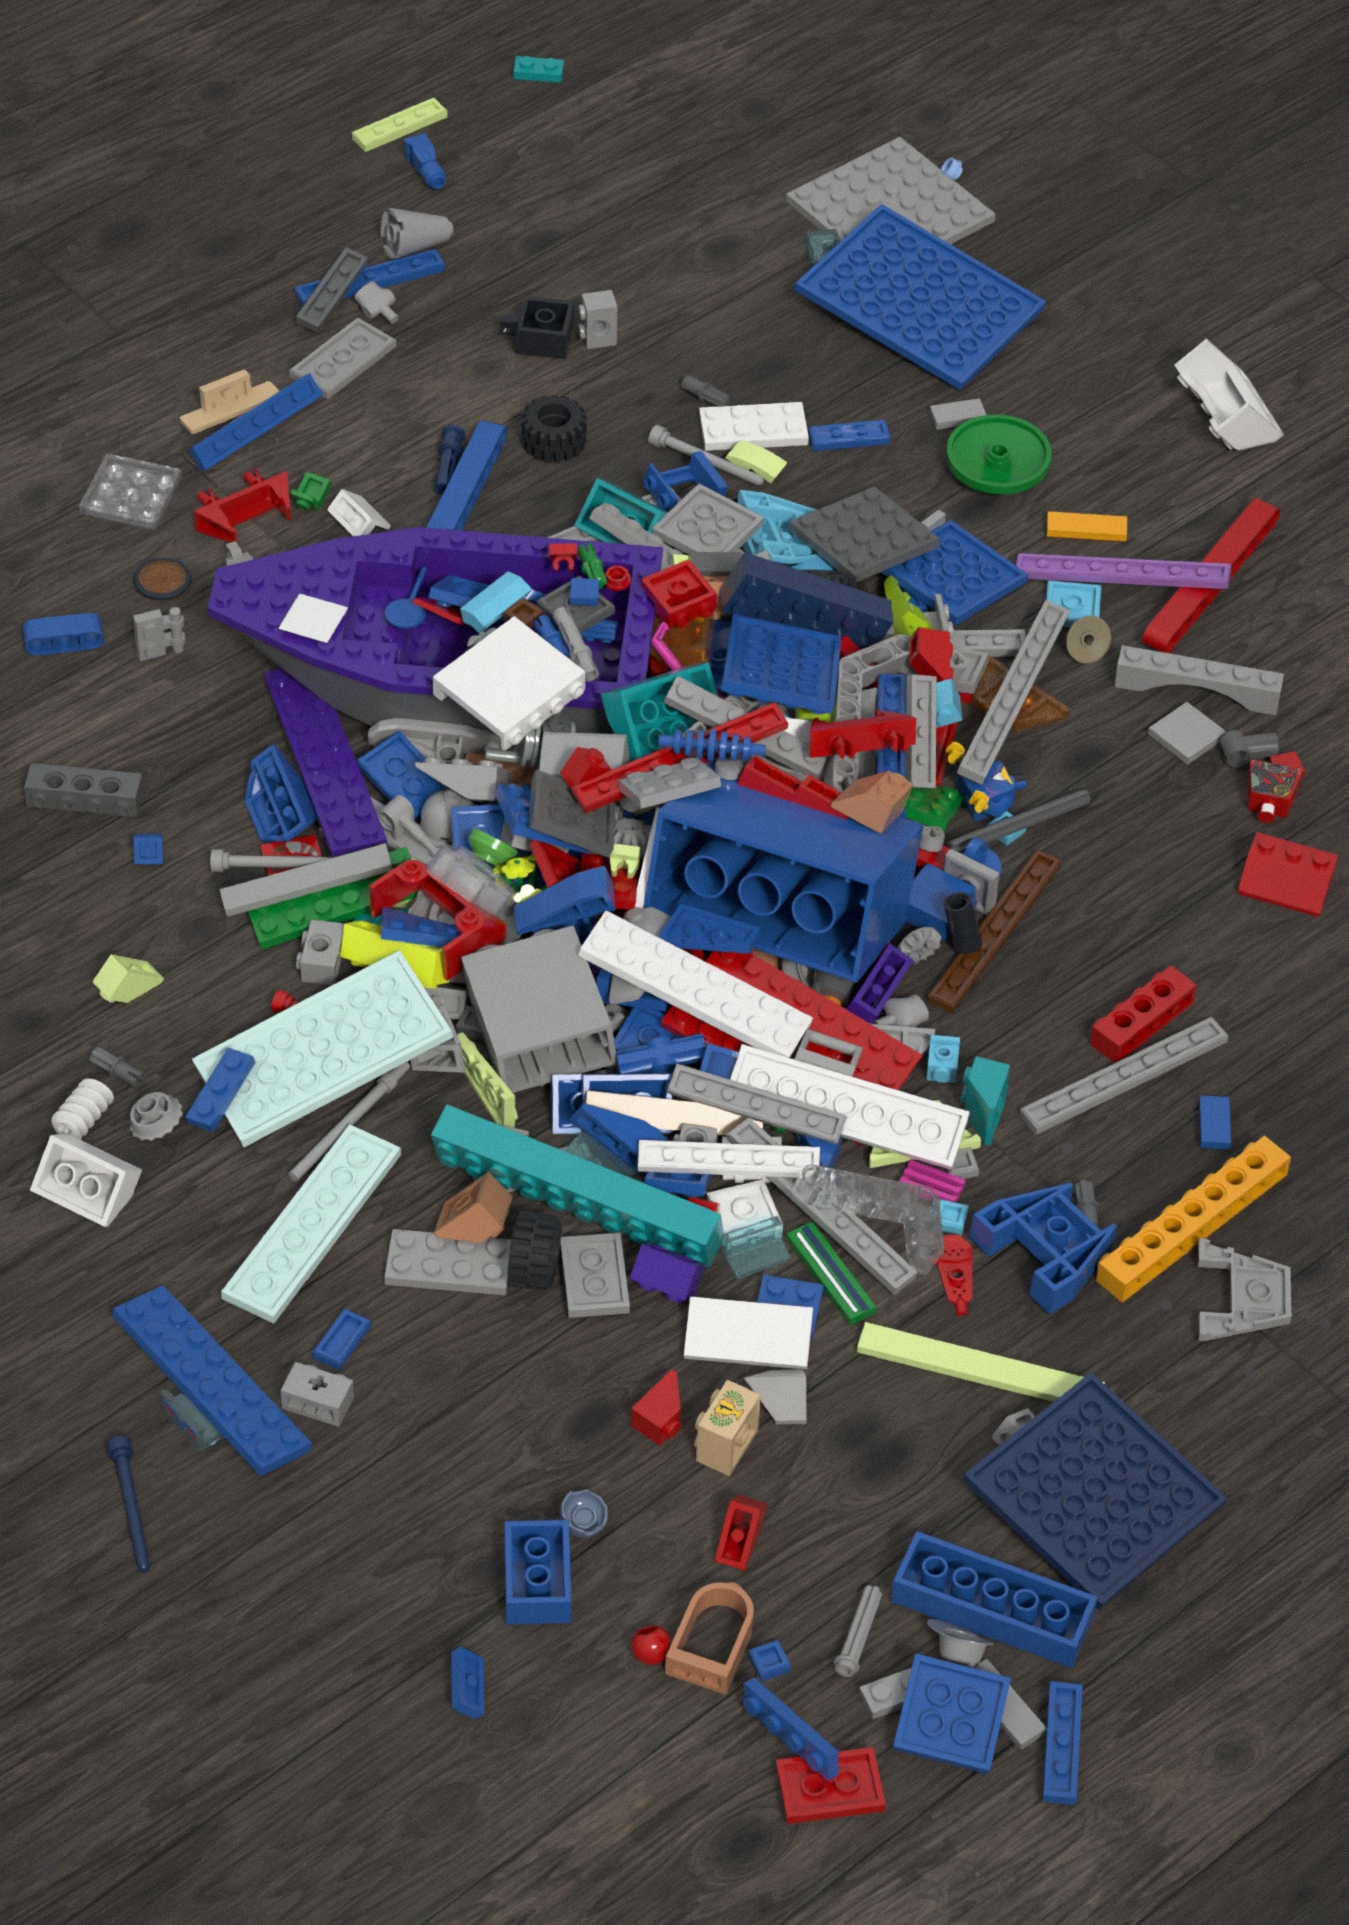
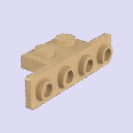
M244 369L199 387L201 408L181 416L180 423L190 434H195L246 413L279 392V390L270 381L251 388L250 374Z

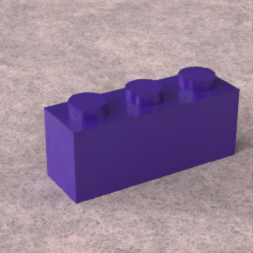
M889 944L872 967L846 1010L872 1024L913 962V959Z

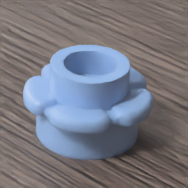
M952 157L947 159L941 167L942 174L956 180L963 171L961 167L962 162Z

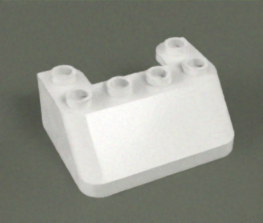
M1208 339L1201 342L1175 364L1180 373L1177 376L1179 381L1186 388L1190 386L1194 395L1198 399L1203 400V403L1200 405L1209 416H1213L1209 419L1211 423L1209 426L1210 431L1216 438L1222 437L1223 442L1230 450L1235 448L1239 451L1273 443L1284 436L1249 378Z

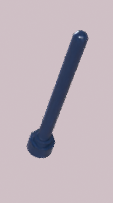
M117 1436L106 1443L108 1457L117 1464L138 1570L147 1572L150 1569V1561L129 1464L133 1454L132 1442L129 1437Z

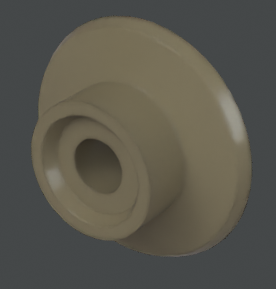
M1085 616L1078 619L1071 626L1067 635V649L1070 655L1076 661L1085 664L1100 660L1107 653L1111 643L1109 626L1103 619L1097 616ZM1088 635V640L1084 642L1085 636Z

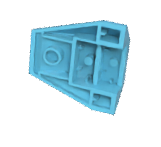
M739 491L738 504L764 517V525L742 545L745 552L754 555L768 550L772 561L786 566L806 562L819 556L818 553L789 530L790 521L814 512L816 509L762 492Z

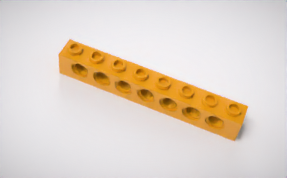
M1263 1136L1256 1143H1249L1243 1150V1153L1236 1158L1232 1157L1227 1160L1222 1169L1215 1174H1209L1196 1189L1188 1190L1175 1205L1167 1206L1153 1222H1146L1140 1229V1232L1132 1238H1125L1114 1252L1103 1255L1097 1264L1096 1281L1123 1303L1198 1245L1199 1238H1207L1287 1176L1291 1156L1266 1136Z

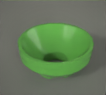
M475 828L471 829L468 836L469 844L473 851L472 855L497 867L498 864H505L508 860L514 859L518 853L516 849Z

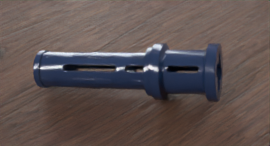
M447 425L442 430L443 442L439 445L441 458L434 485L435 492L443 495L454 473L456 459L462 454L461 442L465 439V431L457 425Z

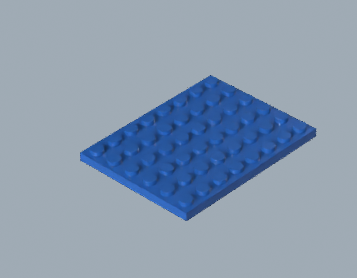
M883 204L878 206L795 283L794 288L796 292L959 390L965 387L1042 312L1046 305L1045 300Z

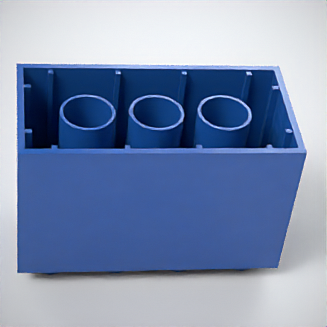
M717 759L705 763V765L714 771ZM720 778L721 787L668 801L658 811L644 908L654 907L672 917L680 903L761 927V937L753 947L754 949L856 983L905 924L924 824L898 816L880 834L850 817L846 820L737 785L739 779L725 780Z

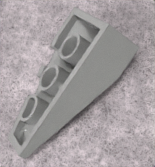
M638 907L626 912L623 919L658 937L671 916L654 907L644 909ZM613 974L609 1001L611 1005L635 1001L644 994L645 990Z

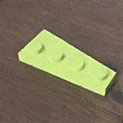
M463 1032L457 1034L466 1070L464 1074L495 1123L515 1128V1120L518 1119L515 1109V1095L480 1054L474 1042L470 1041Z

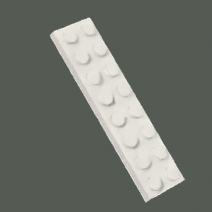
M608 911L604 912L578 954L583 959L754 1048L791 1058L813 1020V1017Z
M743 1044L730 1079L847 1115L842 1132L843 1138L950 1170L953 1168L970 1116L969 1111Z

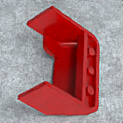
M408 860L369 885L371 916L374 918L382 914L383 907L390 909L419 889L455 920V927L461 935L442 947L443 978L447 981L463 970L462 956L475 953L478 949L487 945H500L507 937L506 923L442 869L420 861Z

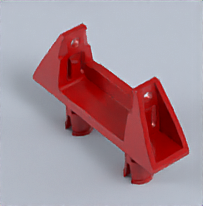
M253 468V475L249 471H246L243 475V480L250 487L222 499H218L212 489L208 487L207 494L201 490L197 495V499L203 504V507L194 510L195 530L220 540L237 542L236 529H233L234 526L269 512L273 508L279 513H283L287 520H290L288 473L285 471L265 480L259 471Z
M881 710L875 711V717L827 723L826 721L819 720V718H814L810 728L809 757L839 755L844 760V755L852 759L856 752L892 748L896 753L897 748L905 752L909 745H916L917 718L907 714Z

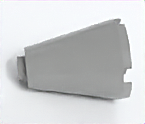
M389 208L387 212L382 214L380 233L381 237H386L387 245H383V248L391 259H398L445 243L453 235V225L445 216L397 208Z

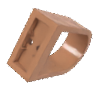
M734 1582L712 1583L700 1588L693 1595L666 1655V1675L725 1695L727 1694L753 1629V1603L740 1585ZM722 1605L731 1607L738 1611L745 1620L726 1665L683 1651L698 1615L703 1610L712 1606Z

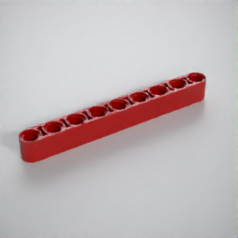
M1255 498L1202 562L1231 564V579L1273 529L1280 516V508ZM1180 587L1148 625L1142 637V644L1159 652L1170 653L1222 589Z

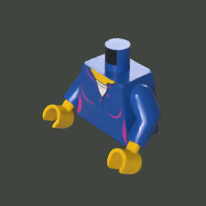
M952 742L946 749V753L950 754L948 756L949 763L956 764L957 762L958 771L966 753L960 743ZM994 761L982 785L956 774L955 784L959 793L965 796L964 803L974 822L989 816L994 818L1001 817L1013 806L1015 791L1026 788V780L1023 773L1008 775L1003 763L1000 761Z

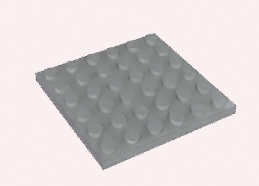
M901 137L786 194V202L836 244L842 241L881 204L949 244L995 222V213L952 178L943 175L941 169Z

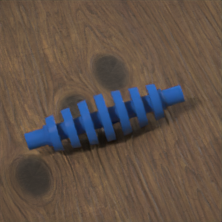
M712 729L710 730L709 739H705V730H699L698 738H693L694 730H687L686 737H682V730H676L673 736H659V746L671 747V749H674V753L679 755L681 748H684L685 756L691 757L692 749L697 750V759H703L705 750L708 751V761H714L715 751L720 752L719 761H725L727 753H731V761H737L738 754H743L742 760L746 761L752 755L765 756L766 745L753 744L751 737L745 736L744 743L739 742V735L733 734V740L728 741V732L722 731L721 740H716L717 730Z

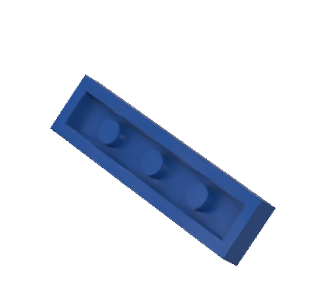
M755 1677L744 1683L743 1704L750 1715L757 1717L770 1733L776 1734L793 1753H797L802 1757L813 1771L819 1772L826 1780L829 1781L838 1775L837 1749Z
M1050 1681L1042 1802L1076 1805L1083 1684Z

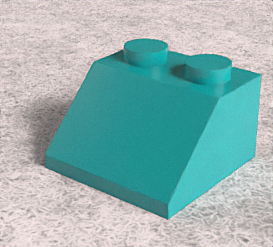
M976 1056L973 1066H967L965 1070L963 1084L966 1085L962 1092L961 1102L965 1103L964 1110L970 1112L968 1119L970 1125L985 1145L991 1146L1006 1102L1010 1065Z

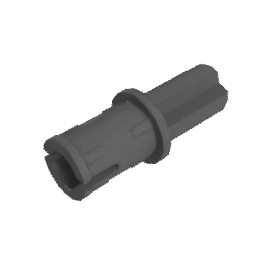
M687 375L682 381V389L698 396L702 402L708 401L720 407L726 406L730 401L727 393L713 387V384L710 382H703L691 375Z
M100 1047L91 1052L90 1062L109 1072L110 1077H117L135 1089L142 1085L137 1080L139 1079L143 1082L146 1073L128 1064L124 1057H116Z
M1083 1179L1075 1186L1077 1196L1076 1207L1100 1229L1097 1216L1099 1204L1095 1201L1093 1183Z

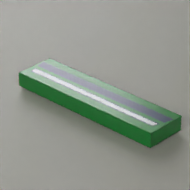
M813 1222L787 1233V1242L816 1281L824 1285V1292L849 1325L876 1313L874 1303Z

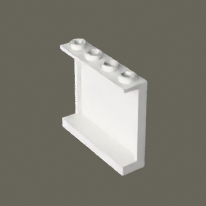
M515 616L433 676V695L441 701L447 696L451 697L501 737V749L503 751L512 745L518 744L526 734L533 729L539 728L547 718L559 713L567 703L574 698L580 697L585 690V671Z

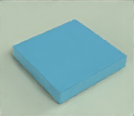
M1048 580L1046 600L1070 610L1063 627H1071L1078 619L1085 616L1099 617L1101 585Z

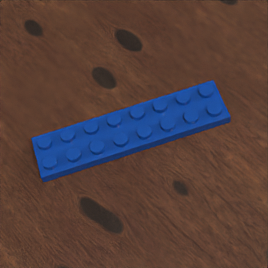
M164 1285L113 1308L112 1317L260 1476L310 1452L312 1442Z

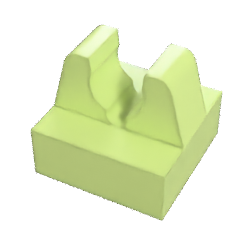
M614 844V849L610 855L612 876H617L618 869L624 868L628 869V878H633L640 866V847Z

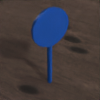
M426 567L421 568L409 599L395 600L386 607L385 618L391 625L407 629L419 626L424 622L426 609L414 604L413 601L425 575Z

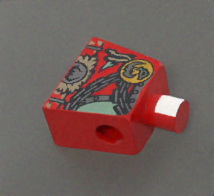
M1251 759L1247 779L1248 810L1259 813L1258 818L1264 823L1273 822L1275 816L1287 817L1300 790L1303 769Z

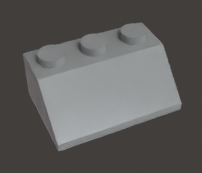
M544 732L539 770L558 778L564 779L560 772L577 747L595 748L602 752L611 770L630 763L627 735Z

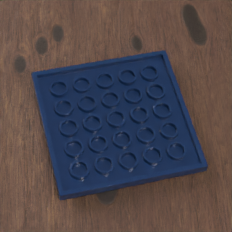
M1092 1372L967 1471L962 1479L969 1488L1076 1589L1097 1596L1096 1608L1098 1610H1101L1225 1505L1228 1499Z

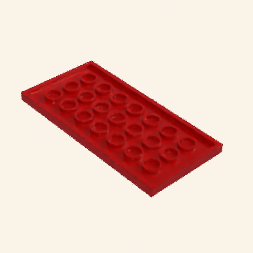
M713 951L705 961L813 1017L808 1029L863 1047L853 1075L854 1078L900 1091L921 1061L922 1054L752 953ZM674 1005L661 1021V1027L680 1038L703 1034L706 1048L708 1043L740 1052L742 1044L753 1047ZM802 1040L800 1041L799 1045L797 1046L796 1050L794 1051L790 1059L795 1060ZM812 1042L808 1043L806 1049L850 1064L853 1056ZM853 1141L854 1143L858 1144L859 1146H861V1145L863 1144V1143H860V1142H857V1141Z

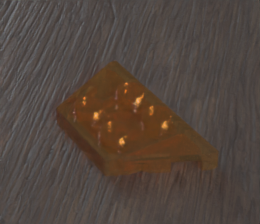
M989 656V662L973 697V705L985 713L988 712L1010 670L991 656ZM1033 685L1011 730L1017 732L1066 719L1069 717L1070 708Z

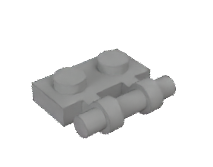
M178 607L171 608L170 614L162 616L160 609L133 616L136 654L139 661L166 655L165 647L172 646L175 653H181L184 650L183 645L186 642L185 634L182 632L184 617L181 615ZM165 629H171V632L164 633Z

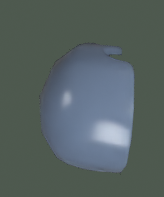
M588 1489L577 1492L570 1491L561 1503L560 1520H569V1533L572 1536L588 1538L597 1535L603 1530L608 1520V1508L600 1496L590 1492Z

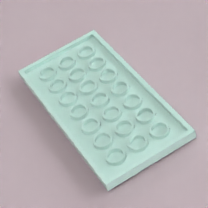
M399 950L192 1058L206 1084L227 1048L254 1057L255 1065L224 1114L242 1146L246 1147L454 1036L447 1022Z

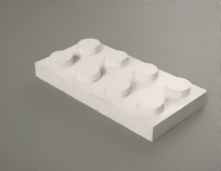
M802 402L699 408L705 451L730 450L734 448L739 440L747 441L763 448L808 445L809 437Z

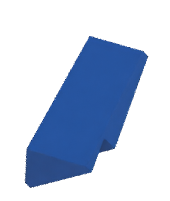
M672 1073L552 1074L549 1094L552 1133H583L584 1135H589L570 1119L586 1102L587 1090L672 1099V1095L667 1092ZM659 1129L661 1133H672V1130Z

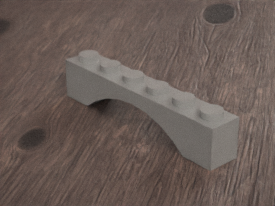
M1122 645L1114 687L1142 692L1164 685L1183 684L1199 686L1227 695L1242 704L1249 711L1277 715L1284 674Z

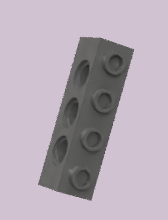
M38 763L30 764L24 786L26 806L130 817H138L144 793L141 773Z

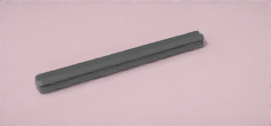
M1079 790L948 841L947 847L959 853H964L970 841L975 837L989 843L1087 805L1091 801L1089 792L1087 790Z

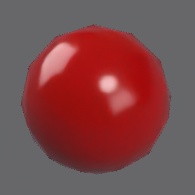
M657 1625L646 1626L637 1630L631 1640V1651L634 1657L646 1665H658L663 1662L671 1646V1638L668 1632Z

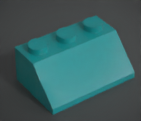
M597 478L574 526L606 543L626 544L589 519L595 508L604 503L613 505L619 509L621 514L637 521L650 534H652V528L668 512L609 481Z

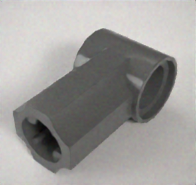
M1232 730L1220 738L1225 759L1231 767H1240L1247 764L1250 759L1278 755L1279 752L1276 733L1244 736L1241 731Z

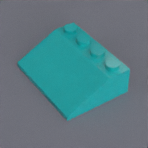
M709 662L688 665L601 694L606 716L615 734L627 735L631 762L666 748L659 746L660 735L673 736L676 730H682L683 734L699 721L664 703V700L677 676L718 696Z

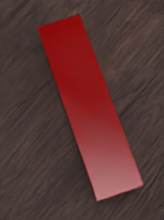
M756 755L745 766L737 785L846 820L849 818L831 807L832 802L842 792L810 774L802 782Z

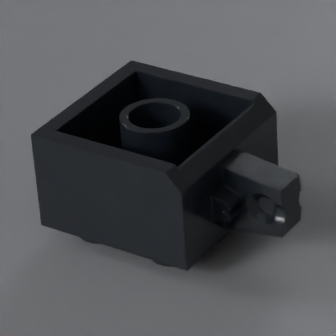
M529 296L524 299L520 315L501 316L500 333L516 337V353L567 358L574 328V301Z

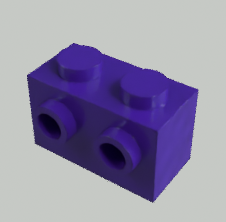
M648 1242L640 1247L630 1279L637 1281V1286L650 1292H655V1289L666 1293L665 1298L682 1303L683 1300L686 1301L690 1297L695 1296L705 1263Z

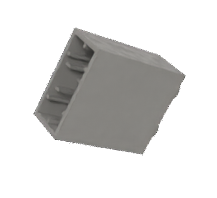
M574 925L559 930L544 929L536 932L530 938L501 946L487 945L478 949L475 953L461 957L468 996L495 1072L512 1093L550 1083L552 1074H582L617 1064L612 1024L587 960L578 956L582 946Z

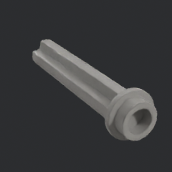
M867 1585L864 1588L842 1651L834 1660L835 1670L842 1676L851 1677L859 1671L860 1665L858 1661L882 1596L877 1586Z

